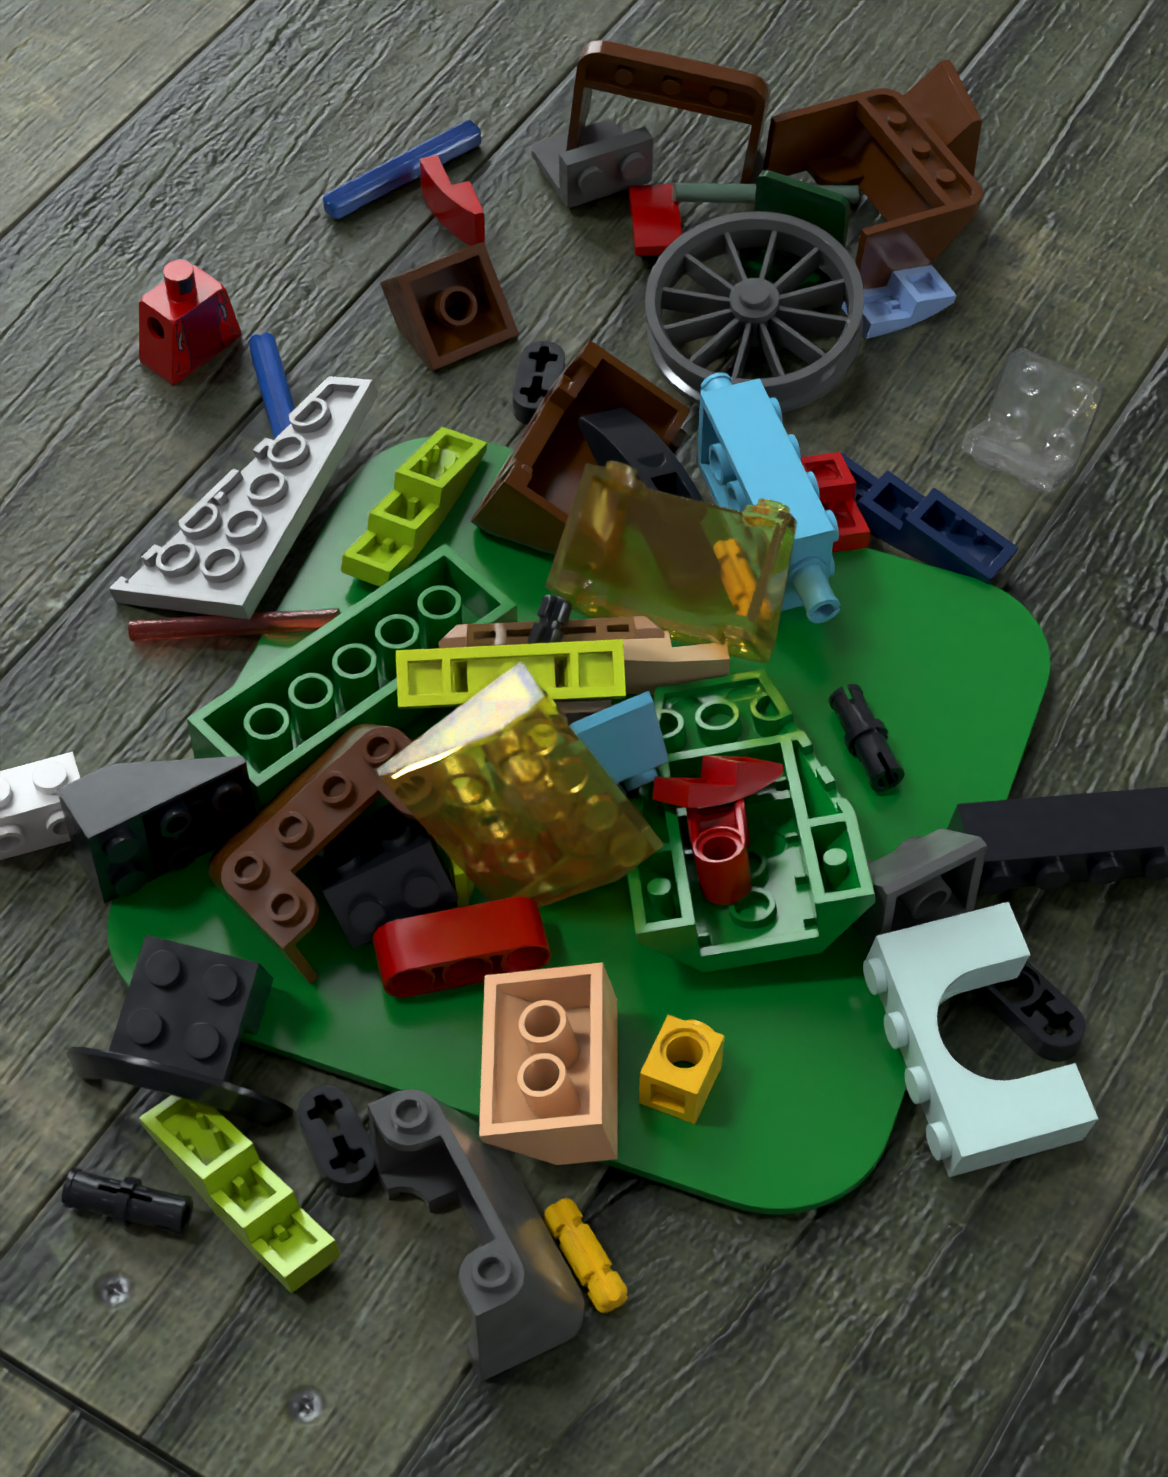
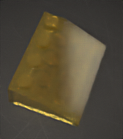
M519 661L376 770L383 782L489 902L524 896L537 901L538 906L541 907L618 881L664 846L639 807L522 661Z

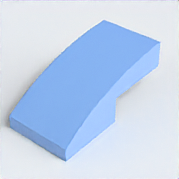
M932 265L892 271L887 286L864 290L862 335L867 339L914 325L953 304L957 295ZM844 301L842 309L847 314V308Z

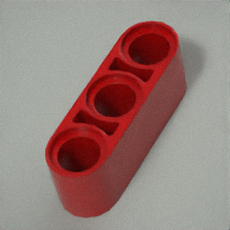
M524 896L510 897L398 919L379 927L373 935V944L383 989L386 994L398 998L413 997L483 983L485 975L538 970L550 961L552 955L538 903L534 899Z

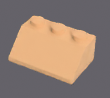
M603 962L485 975L479 1137L483 1143L555 1165L618 1159V999Z

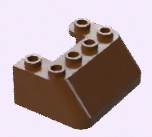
M360 724L346 731L218 847L209 862V877L220 893L310 985L319 976L295 944L314 927L318 918L319 908L312 892L294 875L381 795L399 813L410 819L421 820L430 818L445 807L473 834L481 827L460 786L403 732L394 727Z

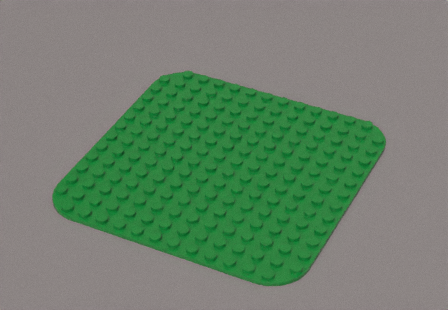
M432 436L417 438L395 445L372 458L355 474L234 686L380 588L374 584L341 573L342 554L367 531L369 512L394 488L395 471ZM487 442V451L464 491L440 527L409 565L411 567L446 543L517 605L518 622L539 621L540 618L537 613L542 598L547 594L564 598L571 603L572 611L569 620L645 616L663 631L669 630L672 647L727 642L730 657L729 675L765 669L792 711L794 723L799 731H804L813 745V753L822 766H827L835 779L836 789L843 799L847 798L855 810L866 860L875 861L894 852L901 843L911 837L920 836L922 838L940 828L947 829L957 804L1008 800L1050 675V651L1045 635L1032 614L1010 594L992 584L987 585L979 579L870 548L832 553L835 574L829 577V584L841 605L839 606V613L834 618L823 623H813L808 619L804 606L771 613L769 616L770 622L767 625L749 629L743 625L737 612L740 609L734 605L721 576L723 571H720L716 577L671 588L632 507H629L621 522L625 525L621 536L628 540L625 548L611 566L603 562L597 569L487 534L470 521L513 450L512 448ZM705 503L709 513L701 523L714 547L715 543L720 539L727 540L731 536L717 506ZM847 685H859L875 719L884 722L888 730L887 742L898 764L902 766L905 773L903 780L895 787L890 789L887 780L883 776L881 779L885 785V791L873 790L857 755L849 753L844 743L846 733L835 711L828 702L830 695L838 688L843 687L850 700L852 697L847 689ZM626 694V698L611 699L612 706L640 694ZM481 705L485 726L487 759L500 754L498 705ZM457 707L430 708L400 731L448 774L443 733L460 730L457 719ZM624 784L622 786L618 785L617 790L605 796L607 801L575 814L560 824L553 825L608 827L613 843L602 886L563 884L522 877L485 866L481 859L469 905L465 906L519 896L534 899L537 901L552 954L550 961L540 969L603 962L618 999V1159L597 1162L733 1208L754 1213L778 1215L801 1213L828 1205L854 1190L875 1169L887 1147L907 1090L905 1083V1070L907 1066L900 1048L894 1049L886 1036L884 1028V1015L886 1012L879 994L873 995L870 992L863 972V963L870 949L852 925L822 953L710 972H701L638 943L624 846L626 836L630 835L631 811L634 798L638 796L639 788L627 792ZM489 794L484 847L493 815L496 813ZM382 795L379 796L348 826L353 828L373 819L374 814L379 809L390 803ZM436 815L425 819L431 842L450 878ZM217 849L197 858L186 868L172 870L146 883L133 894L113 899L107 923V937L114 966L127 988H129L145 935L258 962L274 980L257 1035L244 1032L241 1042L391 1093L406 1089L421 1090L468 1118L480 1122L484 982L405 998L392 997L386 994L383 989L373 940L352 949L322 892L315 856L294 874L312 892L319 908L318 918L314 927L295 944L319 976L311 985L213 884L209 877L208 866L213 853ZM454 901L431 913L459 907H457V903ZM667 1015L684 1021L697 1020L703 1022L715 1032L724 1035L722 1067L696 1124L639 1103L640 1072ZM678 1061L673 1063L674 1066L679 1068H691L695 1066L693 1063L688 1061Z

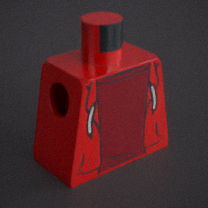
M174 260L166 264L163 269L165 281L143 295L139 302L140 362L173 386L242 337L241 329L224 286L203 270L185 260Z

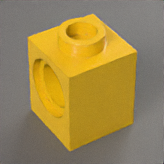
M667 1015L640 1072L639 1103L696 1124L722 1067L724 1035L715 1032L703 1022L697 1020L684 1021ZM678 1061H688L693 1063L695 1066L691 1068H679L674 1066L673 1063Z

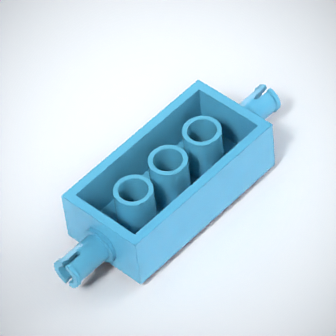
M723 372L712 374L704 379L700 386L702 390H700L697 465L731 538L735 537L741 541L746 552L744 557L749 559L763 590L761 594L766 597L772 610L771 613L804 606L807 612L806 615L811 622L823 623L829 621L839 613V606H841L829 584V577L835 574V564L832 556L833 542L839 539L836 518L831 510H824L819 500L820 493L816 477L813 472L805 471L801 463L798 441L794 434L787 435L782 425L783 419L780 405L775 397L769 398L760 378L733 385L732 379L728 374Z

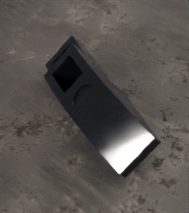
M624 407L581 416L577 421L579 428L619 509L632 507L671 588L716 577L722 570L723 565L701 523L709 513V510L693 481L670 448L645 422Z

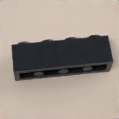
M1168 787L957 804L947 830L979 836L987 844L978 891H982L985 894H998L1010 888L1037 886L1040 889H1054L1065 883L1091 881L1094 884L1103 885L1122 878L1145 876L1150 880H1159L1168 877Z

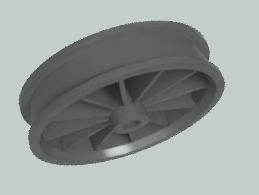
M750 211L723 215L705 221L674 240L658 258L651 271L645 294L647 338L651 356L658 370L668 383L680 394L700 405L701 383L708 376L715 374L705 368L739 340L741 345L731 377L732 384L755 380L742 379L750 346H762L773 378L760 379L769 398L775 397L782 413L802 408L831 391L846 376L858 355L863 334L864 289L859 270L847 250L834 237L816 225L793 216L773 212ZM767 250L759 278L747 279L737 251ZM776 252L801 258L797 264L774 284L768 281ZM726 254L737 284L733 286L705 266L703 262ZM818 268L833 280L793 291ZM686 274L713 295L674 289L673 287ZM844 300L848 317L807 310ZM663 309L703 315L663 326L662 322ZM796 331L839 339L825 353ZM715 335L689 359L684 357L674 346ZM773 338L808 363L809 366L785 375L771 339Z

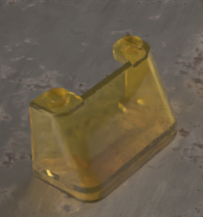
M607 461L605 467L586 463L545 587L555 596L568 600L572 605V610L590 618L645 616L663 631L669 630L671 640L690 645L716 643L724 646L725 642H727L729 655L758 663H769L776 643L797 529V521L789 513L790 508L777 501L761 498L758 500L757 505H746L743 512L648 489L644 483L636 479L638 473L636 469L619 462Z

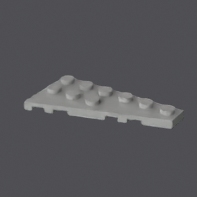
M328 376L288 415L291 424L274 440L264 438L253 449L255 458L241 472L233 468L178 521L181 530L163 547L154 544L141 557L145 564L129 580L121 576L108 588L115 602L250 620L379 394L373 380Z

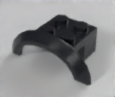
M145 935L109 1051L87 1047H70L66 1054L80 1078L114 1081L165 1093L226 1111L257 1124L266 1126L287 1119L294 1112V1109L282 1102L229 1083L243 1034L245 1032L257 1035L274 980L258 962Z

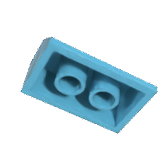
M649 691L488 758L479 767L478 771L504 831L507 832L518 827L522 837L554 824L550 815L554 811L571 805L574 813L578 814L607 801L603 790L624 782L627 792L653 782L655 777H659L655 768L662 766L669 759L654 702Z

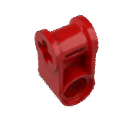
M744 798L733 801L732 804L704 808H686L691 848L702 896L709 902L718 905L732 904L745 898L751 891L752 878L748 848H751Z

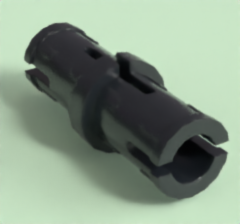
M847 685V689L852 697L850 700L843 687L838 688L830 695L828 702L835 711L846 733L844 743L849 753L857 755L873 790L885 791V785L881 779L883 776L887 780L890 789L895 787L903 780L905 773L902 766L898 764L887 742L888 730L884 722L875 719L859 685Z
M72 1168L64 1183L61 1199L62 1203H64L63 1207L76 1208L112 1217L113 1223L118 1226L129 1227L132 1223H137L173 1232L179 1236L185 1233L193 1210L192 1196H182L142 1186L141 1179L126 1176L121 1181L85 1172L79 1168Z

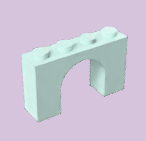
M1009 902L878 935L863 963L866 984L873 995L879 994L886 1012L884 1015V1028L888 1041L894 1049L900 1048L907 1066L905 1070V1083L909 1096L915 1104L921 1103L929 1123L926 1126V1137L930 1151L936 1160H943L949 1177L1081 1141L1098 1120L1076 1063L1019 1079L992 1080L978 1076L961 1066L950 1055L941 1040L937 1025L939 1005L956 994L1017 978L1030 956Z

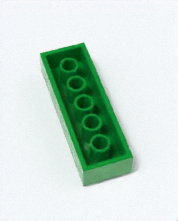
M445 543L188 717L187 723L194 759L243 756L247 763L256 814L352 727L360 724H375L401 730L430 709L398 708L396 650L439 648L438 642L456 625L518 622L517 605Z

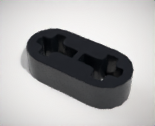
M536 341L526 346L521 353L513 385V414L523 424L528 425L552 385L565 370V353L556 343ZM546 363L545 372H537L540 364ZM534 393H540L542 396L538 399L537 403H531Z
M328 1085L311 1089L305 1093L298 1106V1116L304 1140L327 1188L341 1197L359 1196L368 1191L376 1180L377 1174L373 1146L351 1099L345 1091ZM327 1108L331 1115H335L337 1131L329 1133L324 1121L321 1118H317V1111ZM346 1149L350 1160L354 1164L358 1163L359 1171L348 1175L344 1168H340L337 1151Z

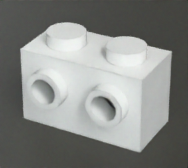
M73 752L0 771V860L70 841L57 789L80 778Z

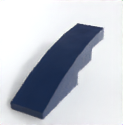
M841 453L856 482L854 500L871 535L931 565L976 578L987 585L1016 554L1019 547L936 488H933L925 497L887 470L878 479Z

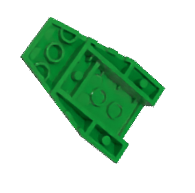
M765 669L657 687L653 702L669 759L662 766L655 768L659 777L701 778L703 755L751 757L783 764L782 776L770 785L744 797L751 848H748L752 887L745 898L728 905H718L709 902L702 896L691 848L686 808L652 800L654 781L639 787L638 796L634 798L631 811L630 835L626 836L624 846L637 942L701 972L822 953L875 903V893L855 810L847 798L843 799L836 789L834 777L826 765L822 766L813 753L811 741L804 731H799L794 723L792 711Z

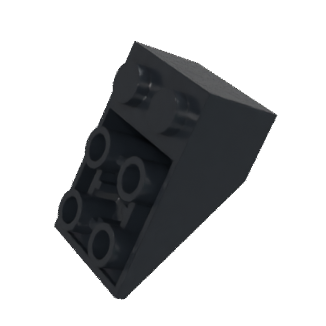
M243 756L109 764L57 789L74 856L104 904L120 896L133 894L146 883L172 870L186 868L197 858L220 847L255 815L247 763Z

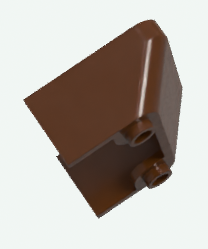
M597 40L588 43L583 48L576 70L566 152L579 146L590 111L593 89L752 125L740 184L751 183L770 99V87L761 76L743 70L612 41Z
M878 88L771 116L763 171L770 170L785 176L807 171L820 185H858L886 219L887 222L861 230L855 264L859 270L864 290L886 286L892 271L931 265L979 212L983 196V190L979 183L909 101L897 91Z

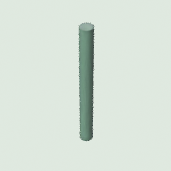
M673 183L672 187L673 202L755 203L756 184ZM815 185L844 195L849 200L850 205L858 203V186Z

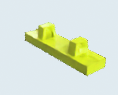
M623 639L396 650L399 709L626 698ZM555 660L558 671V687H556Z

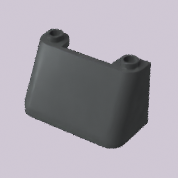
M406 1089L367 1104L376 1174L388 1199L392 1200L400 1196V1192L412 1193L425 1201L430 1213L458 1201L481 1244L480 1247L466 1256L460 1265L459 1271L461 1292L471 1311L473 1340L466 1344L467 1356L480 1381H484L555 1348L576 1336L584 1320V1299L581 1290L505 1149L483 1143L479 1137V1124L421 1090Z

